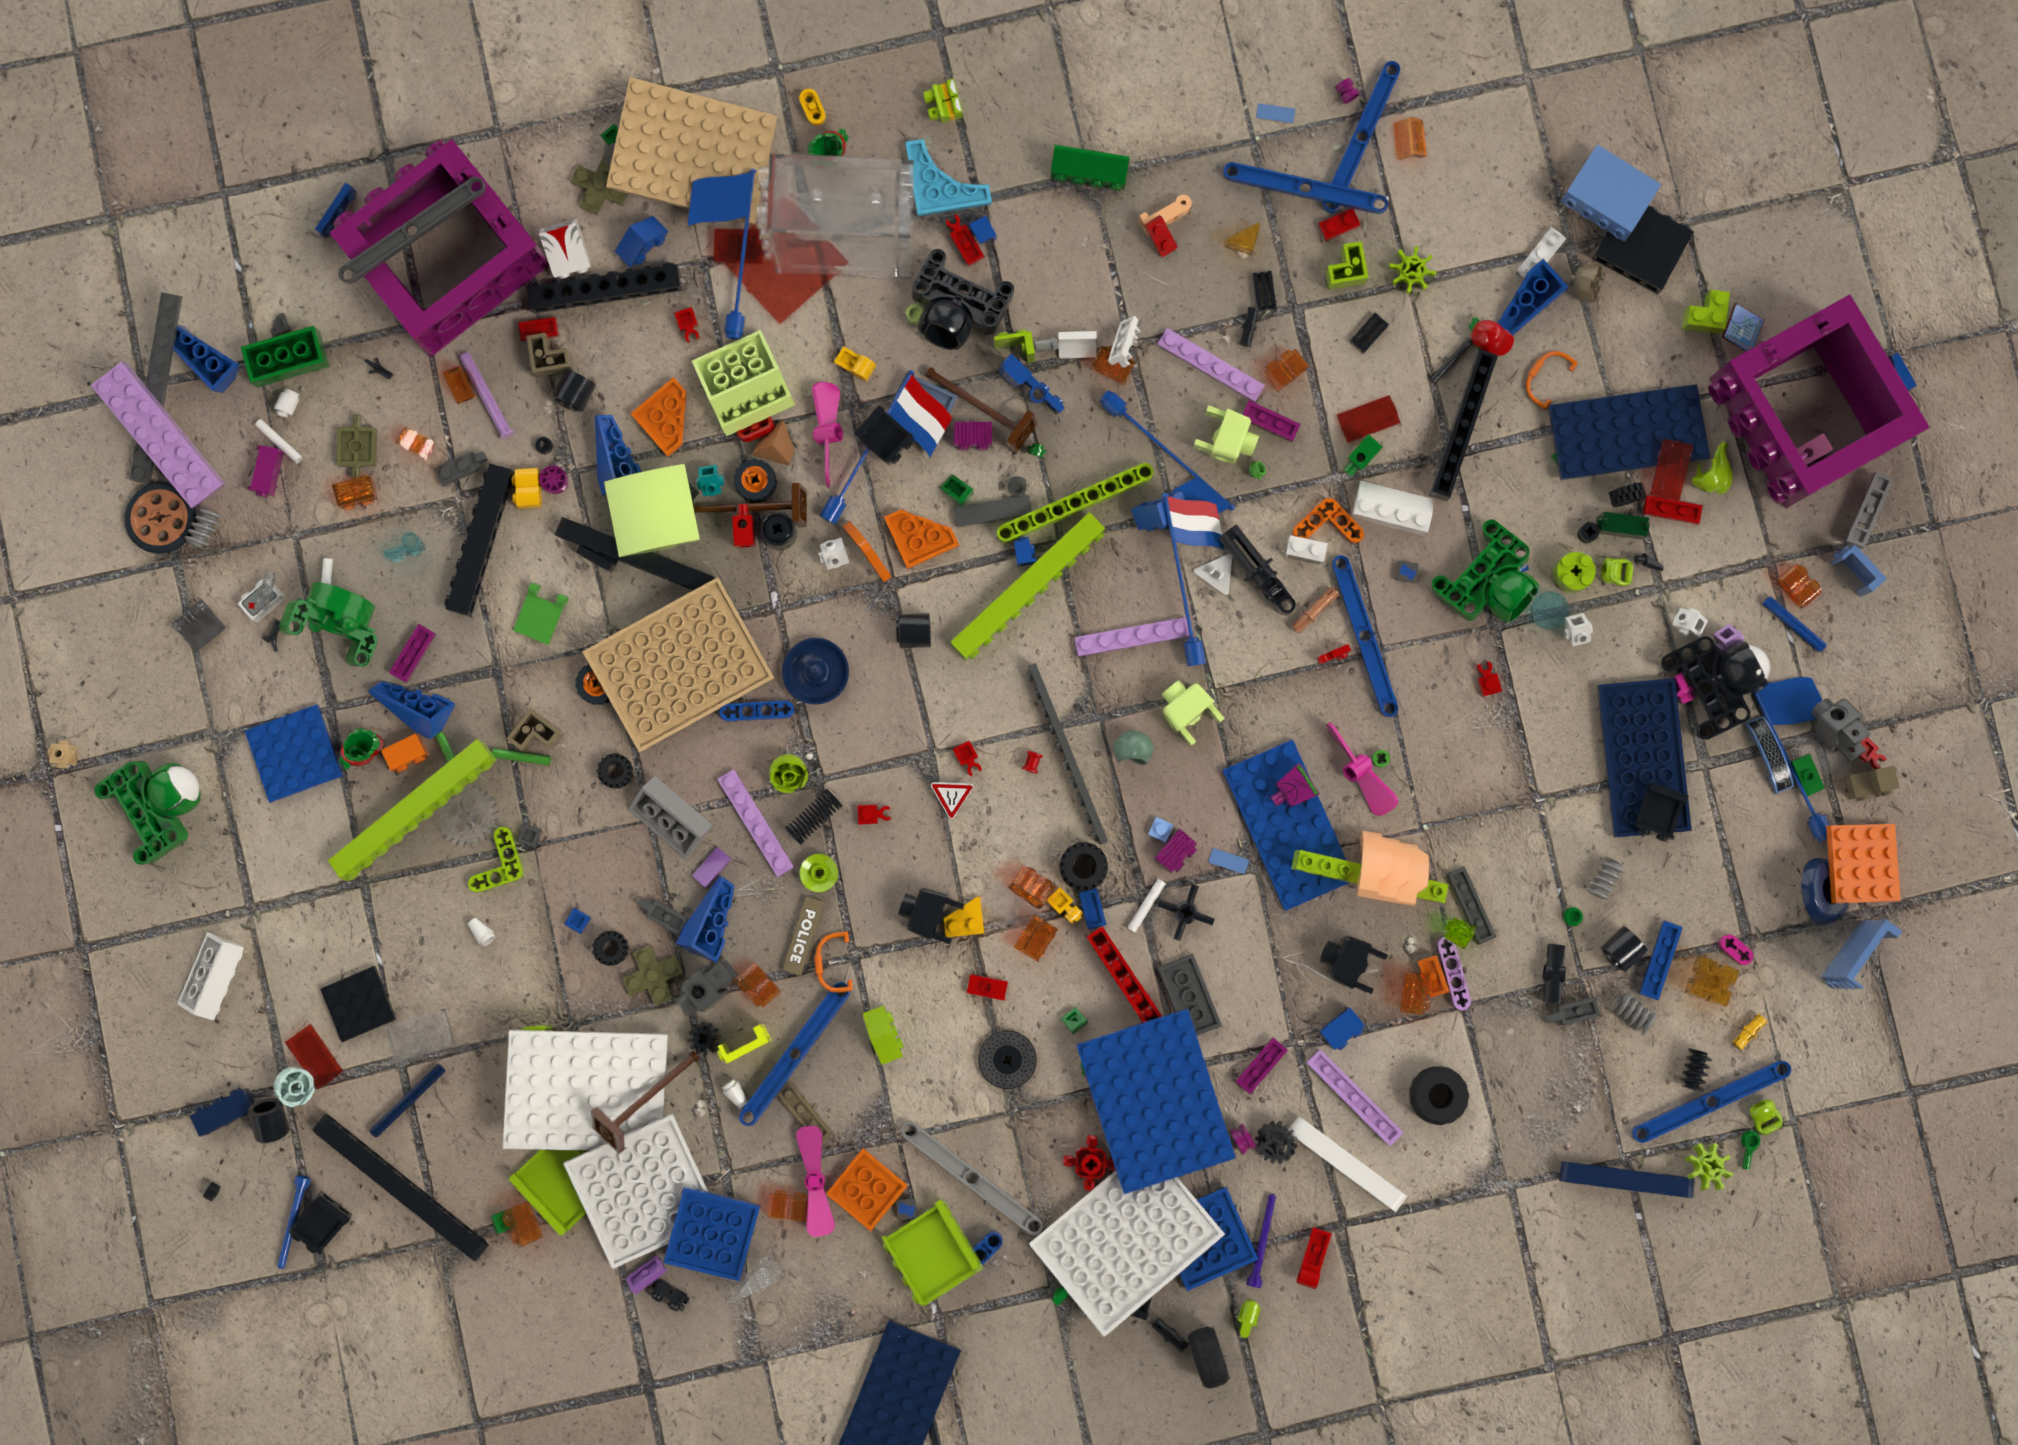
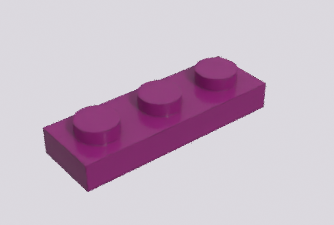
M1248 401L1242 414L1250 418L1251 424L1290 442H1293L1301 425L1252 401Z
M418 624L389 673L407 683L436 636V633Z
M1272 1037L1235 1082L1251 1094L1288 1050Z

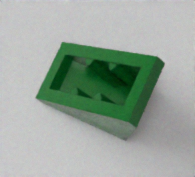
M953 474L939 487L959 507H962L974 495L973 488Z

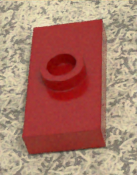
M556 317L518 322L521 342L527 341L526 336L546 333L549 338L559 337Z
M970 974L967 993L1004 1001L1008 982Z

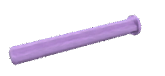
M469 352L463 353L460 356V360L501 434L500 439L508 438L514 431L507 424Z

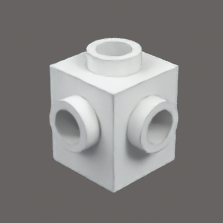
M842 538L820 544L822 552L818 554L821 563H826L828 570L849 563Z
M1680 608L1672 625L1682 636L1688 637L1692 635L1700 638L1708 620L1693 608L1688 610Z
M1584 613L1565 618L1566 629H1563L1565 639L1569 640L1572 646L1591 642L1593 628Z

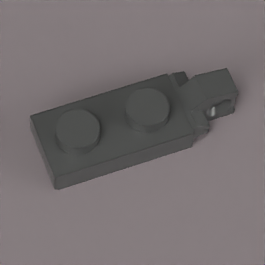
M471 452L438 466L434 470L441 486L444 487L477 472L481 468L479 464L488 461V458L484 452L478 454Z
M640 898L637 902L638 906L645 909L643 914L647 918L679 936L684 925L689 920V918L658 900L651 898L650 902Z
M1596 997L1557 1006L1553 1008L1554 1013L1544 1015L1545 1023L1556 1021L1557 1025H1567L1601 1015Z

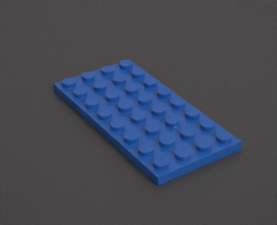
M1293 739L1222 770L1284 911L1349 883L1291 869L1295 850H1303L1346 860L1318 796L1292 807H1289L1286 802L1276 807L1270 798L1279 792L1275 784L1297 764L1300 763L1309 776Z

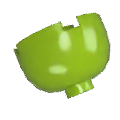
M784 754L777 757L770 765L769 778L777 791L793 793L795 789L804 787L808 780V771L800 757L793 754Z

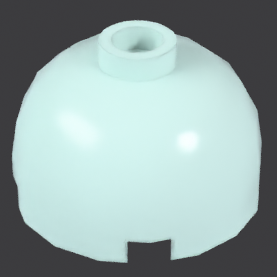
M299 1067L286 1068L277 1075L274 1081L273 1090L275 1096L280 1102L289 1107L306 1104L311 1099L315 1090L313 1086L314 1079L308 1071Z

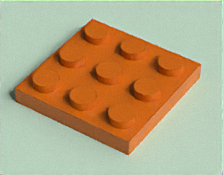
M863 1148L828 1190L826 1195L869 1231H872L907 1188L908 1184Z

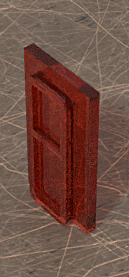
M1390 395L1336 415L1347 443L1401 423Z
M1663 439L1650 495L1680 501L1693 444Z
M309 1024L285 1042L301 1067L313 1076V1084L317 1090L344 1072L312 1024Z

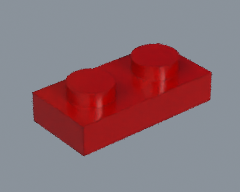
M1349 209L1320 222L1318 226L1327 242L1360 227L1361 224L1354 209Z
M1158 215L1144 225L1159 256L1163 258L1178 248L1161 215Z

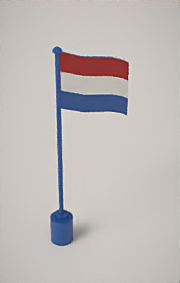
M909 370V374L889 407L887 414L891 415L904 429L914 435V440L921 445L930 458L949 426L952 417L945 407L919 384L914 377V371ZM865 449L840 495L835 494L834 497H829L819 515L821 518L836 525L847 506L844 503L845 499L842 497L870 449Z
M1163 493L1161 497L1164 498L1190 638L1186 639L1187 642L1183 643L1187 666L1201 665L1206 663L1202 640H1198V637L1193 636L1176 542L1189 546H1212L1225 550L1223 543L1219 540L1222 532L1217 505L1206 501L1181 500L1169 497L1168 493Z

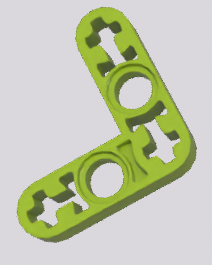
M499 827L494 832V839L502 867L472 876L468 881V887L471 891L483 892L517 881L523 877L524 869L513 833L509 828ZM503 830V832L508 833L505 839L507 843L511 841V845H505L501 848V844L505 843L498 835H501ZM507 848H511L514 851V856L511 859L504 857V851ZM517 861V863H513L514 868L519 869V872L516 873L517 877L510 875L512 866H507V862ZM495 872L501 875L499 883L491 881V875ZM487 875V882L490 886L487 887V883H483L479 889L473 887V884L476 882L475 879L483 881L486 880L484 876Z

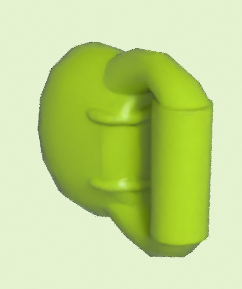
M1608 557L1603 561L1601 578L1605 583L1627 586L1632 582L1634 565L1627 559ZM1622 564H1626L1624 582L1620 579Z
M1762 1100L1750 1108V1115L1754 1120L1756 1130L1760 1134L1768 1135L1782 1127V1116L1772 1100ZM1774 1117L1778 1119L1761 1129V1124H1765V1122L1774 1119Z

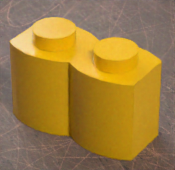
M538 468L515 469V475H512V484L516 486V493H513V504L518 509L542 508V492L539 481L540 470Z

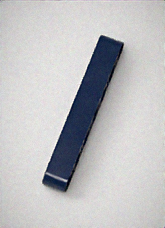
M1561 1161L1559 1181L1685 1198H1693L1695 1178L1689 1179L1683 1176Z

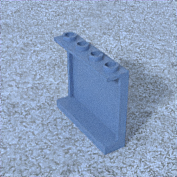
M1597 144L1560 202L1625 242L1661 184Z
M1888 920L1860 921L1821 976L1826 980L1825 984L1833 989H1862L1863 986L1856 982L1854 978L1882 938H1898L1903 931Z

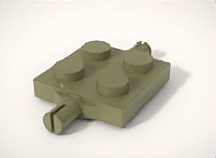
M354 414L353 426L337 428V466L351 467L352 479H360V468L376 466L377 429L361 426V415Z

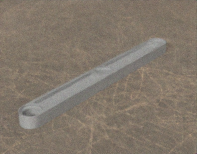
M907 1122L903 1125L901 1133L905 1139L1027 1233L1037 1235L1042 1231V1221L919 1125L914 1122ZM906 1126H914L916 1133L913 1136H907L905 1134ZM969 1173L977 1175L978 1180L976 1183H968L966 1177ZM1033 1220L1038 1221L1040 1224L1037 1231H1031L1028 1227L1029 1223Z

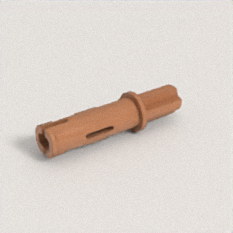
M1330 587L1307 611H1303V615L1292 625L1294 631L1301 633L1311 622L1314 623V619L1339 596V593L1333 587Z

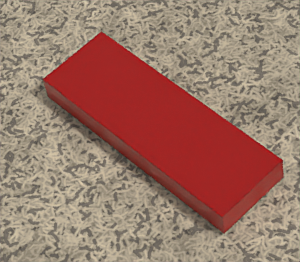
M1646 495L1647 497L1644 499L1642 515L1696 525L1700 524L1703 505Z

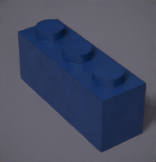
M239 1087L229 1092L230 1096L226 1098L221 1096L212 1101L213 1104L208 1107L203 1105L194 1110L195 1113L190 1115V1118L198 1136H206L248 1115V1108L255 1103L249 1090H241Z

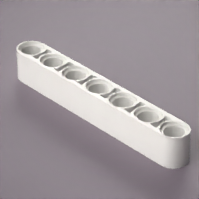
M1300 1116L1296 1118L1288 1129L1289 1131L1294 1130L1291 1134L1292 1136L1297 1137L1300 1142L1393 1211L1397 1212L1407 1198L1405 1194Z

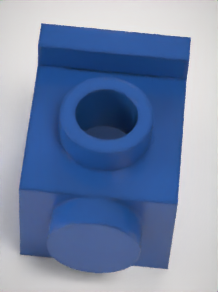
M1029 537L1017 538L1018 541H1014L1017 567L1033 565L1036 562V557L1032 558L1035 555L1034 544H1030Z

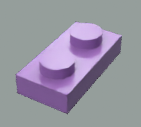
M655 1255L625 1279L631 1291L636 1295L667 1270L661 1258Z

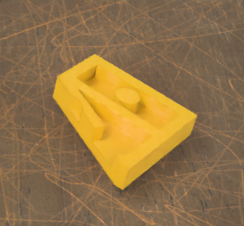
M980 896L965 904L963 910L957 909L944 918L946 937L984 934Z

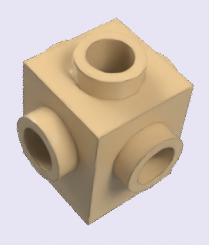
M58 741V744H51L47 752L49 763L56 764V768L67 769L68 765L76 766L78 747L70 745V741Z

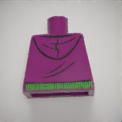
M1299 763L1275 784L1279 792L1270 798L1276 807L1283 802L1292 807L1316 797L1320 793Z

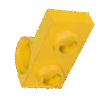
M844 346L834 361V364L865 382L869 380L876 368V364L863 355H858Z

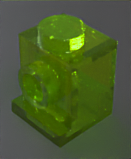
M1455 917L1453 920L1449 919L1444 927L1446 930L1444 938L1465 949L1474 936L1476 925L1473 924L1471 927L1465 921Z

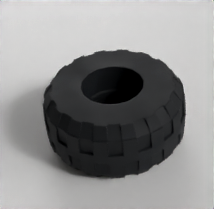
M1433 1066L1422 1070L1413 1079L1409 1089V1101L1416 1115L1422 1120L1434 1125H1445L1454 1122L1463 1115L1468 1106L1469 1092L1465 1081L1457 1072L1447 1067ZM1436 1084L1445 1085L1449 1091V1099L1442 1107H1434L1429 1101V1091Z
M1203 1327L1192 1331L1188 1335V1341L1203 1387L1211 1389L1226 1384L1230 1377L1214 1328Z

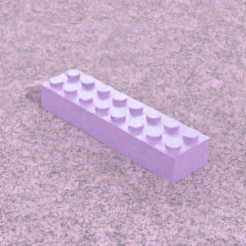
M120 362L90 385L191 508L197 507L226 485L127 362Z

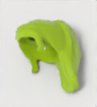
M1722 441L1717 447L1714 459L1711 460L1712 467L1704 473H1701V466L1697 464V474L1692 478L1694 486L1704 492H1716L1717 494H1725L1732 485L1733 471L1726 456L1728 443Z

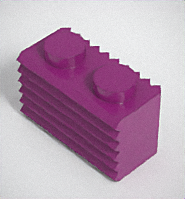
M954 422V448H958L959 451H968L972 447H977L979 451L988 450V447H992V422Z
M1179 829L1154 859L1170 873H1173L1174 870L1178 872L1184 866L1182 861L1186 856L1191 858L1197 851L1195 848L1197 843Z

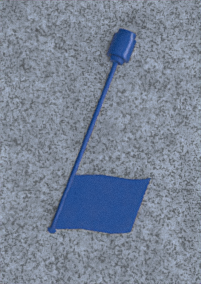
M750 169L749 173L736 176L706 177L695 180L692 184L687 227L703 222H727L745 218L735 310L731 311L730 314H726L724 330L726 338L733 340L741 339L744 331L745 316H742V312H739L738 309L754 175L757 173L755 169Z
M1110 390L1099 400L1102 404L1101 406L1114 418L1124 415L1195 477L1178 486L1170 493L1182 492L1185 500L1206 501L1216 504L1218 514L1227 509H1235L1234 504L1232 505L1128 415L1126 413L1127 408L1125 407L1127 403L1121 397Z
M1797 677L1768 683L1763 690L1754 693L1755 699L1782 748L1789 769L1812 814L1807 824L1814 838H1817L1818 842H1822L1827 839L1826 826H1830L1825 814L1815 813L1773 725H1793L1816 720L1811 712L1822 701V698L1812 678Z

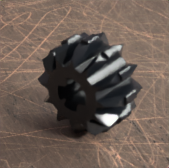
M701 1022V1029L698 1025H694L696 1032L689 1031V1034L694 1036V1038H689L688 1042L694 1041L695 1044L691 1045L690 1048L698 1047L696 1054H700L703 1049V1054L708 1055V1049L712 1053L715 1052L712 1045L717 1047L720 1045L715 1039H721V1035H714L719 1029L715 1028L711 1031L712 1023H709L706 1028L705 1022ZM702 1033L703 1035H708L707 1044L700 1041Z

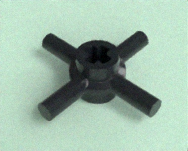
M1191 885L1187 900L1180 902L1178 905L1159 900L1158 907L1174 912L1176 919L1179 921L1173 938L1175 940L1181 941L1186 924H1190L1195 920L1213 926L1215 918L1198 913L1197 907L1194 904L1199 888L1197 885ZM1188 907L1191 915L1184 918L1181 910Z

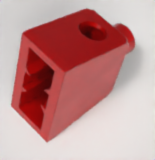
M748 504L736 505L737 516H732L734 547H757L754 516L749 515ZM743 521L747 523L745 528H741V522Z

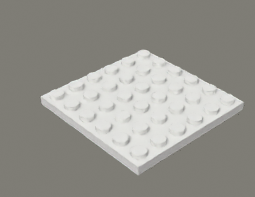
M673 1113L624 1135L625 1150L620 1154L606 1143L564 1162V1166L612 1269L669 1243L684 1186L709 1192Z

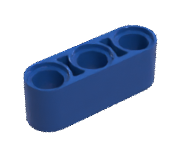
M990 1231L972 1248L974 1252L978 1249L985 1252V1257L979 1259L982 1265L1002 1246V1235L998 1231ZM990 1236H997L999 1243L991 1245L988 1242Z

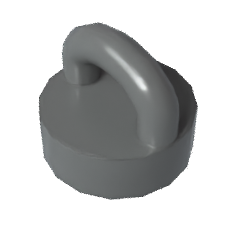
M1019 476L1010 478L1008 481V491L1013 495L1025 493L1027 488L1026 479Z

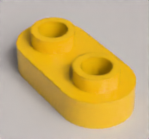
M804 89L799 95V100L808 122L814 126L822 125L825 122L826 114L820 99L813 89ZM812 98V101L808 103L806 99ZM816 114L820 115L819 119H814L813 116Z

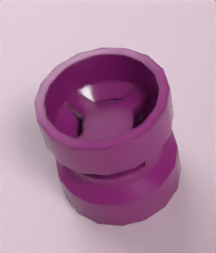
M1351 78L1342 80L1334 87L1336 92L1342 96L1341 100L1344 104L1350 103L1360 95L1358 89L1353 87Z

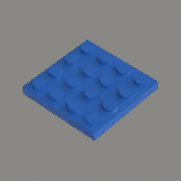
M318 704L245 730L269 803L344 777Z
M684 1186L663 1263L740 1281L760 1205Z
M1226 1186L1196 1199L1225 1235L1179 1273L1187 1291L1258 1260Z

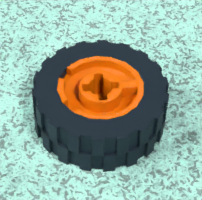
M761 459L742 462L739 468L736 469V474H734L736 490L741 497L750 502L767 500L776 489L777 479L775 472L767 462L765 463ZM755 477L758 478L759 483L756 482L753 484L752 479Z
M588 663L587 666H583L582 670L577 673L578 676L575 680L577 693L583 700L593 705L609 703L610 700L602 686H594V682L598 679L590 664Z

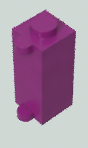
M257 445L256 450H259L251 486H248L247 490L255 492V495L258 497L267 498V495L274 496L284 452L278 448Z

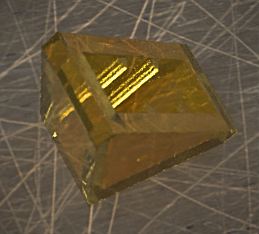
M1258 222L1226 239L1225 247L1252 255L1260 223Z

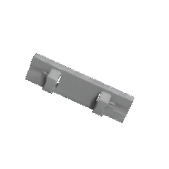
M1879 472L1874 473L1845 542L1856 545L1861 549L1865 548L1894 481L1893 478ZM1858 523H1861L1867 527H1860L1858 526Z

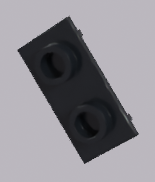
M656 1279L652 1285L655 1289L652 1287L649 1289L651 1298L657 1302L663 1301L667 1303L668 1307L673 1311L678 1312L679 1310L683 1312L685 1306L682 1304L687 1305L690 1299L687 1296L688 1294L677 1288L671 1294L669 1291L672 1286L661 1279Z

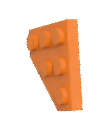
M674 377L630 413L667 457L683 445L687 392Z
M902 509L884 517L907 569L959 547L951 527L908 513Z

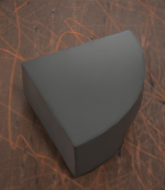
M284 313L276 317L271 328L272 337L292 331Z

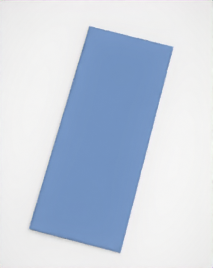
M1258 103L1256 118L1293 123L1295 109Z
M1213 848L1208 863L1245 874L1249 860Z

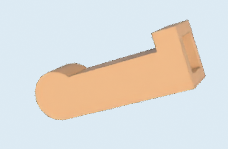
M1180 195L1174 203L1151 216H1148L1146 212L1141 214L1138 222L1146 235L1149 236L1144 227L1146 223L1161 215L1166 225L1186 215L1190 210L1192 201L1189 196Z

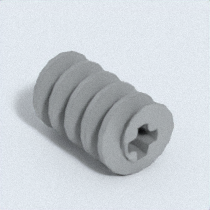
M199 509L198 511L202 516H195L199 523L192 522L195 530L189 529L188 532L192 536H185V539L189 544L206 551L202 545L210 544L206 538H213L209 532H216L213 525H220L216 518L223 517L210 510Z
M1606 856L1605 860L1608 863H1601L1603 869L1597 870L1600 876L1595 875L1593 879L1596 883L1591 882L1589 885L1592 889L1586 890L1600 899L1609 900L1610 898L1606 893H1614L1610 887L1618 886L1614 880H1621L1622 878L1618 873H1625L1619 862Z
M1630 993L1621 996L1611 1008V1010L1618 1008L1617 1015L1624 1013L1623 1020L1631 1018L1629 1025L1636 1022V1030L1642 1027V1035L1650 1029L1656 1017V1014L1653 1012L1649 1014V1008L1643 1009V1003L1637 1004L1636 998L1631 999Z

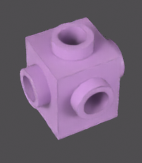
M1730 624L1714 633L1716 647L1721 655L1731 645L1745 640L1743 634Z

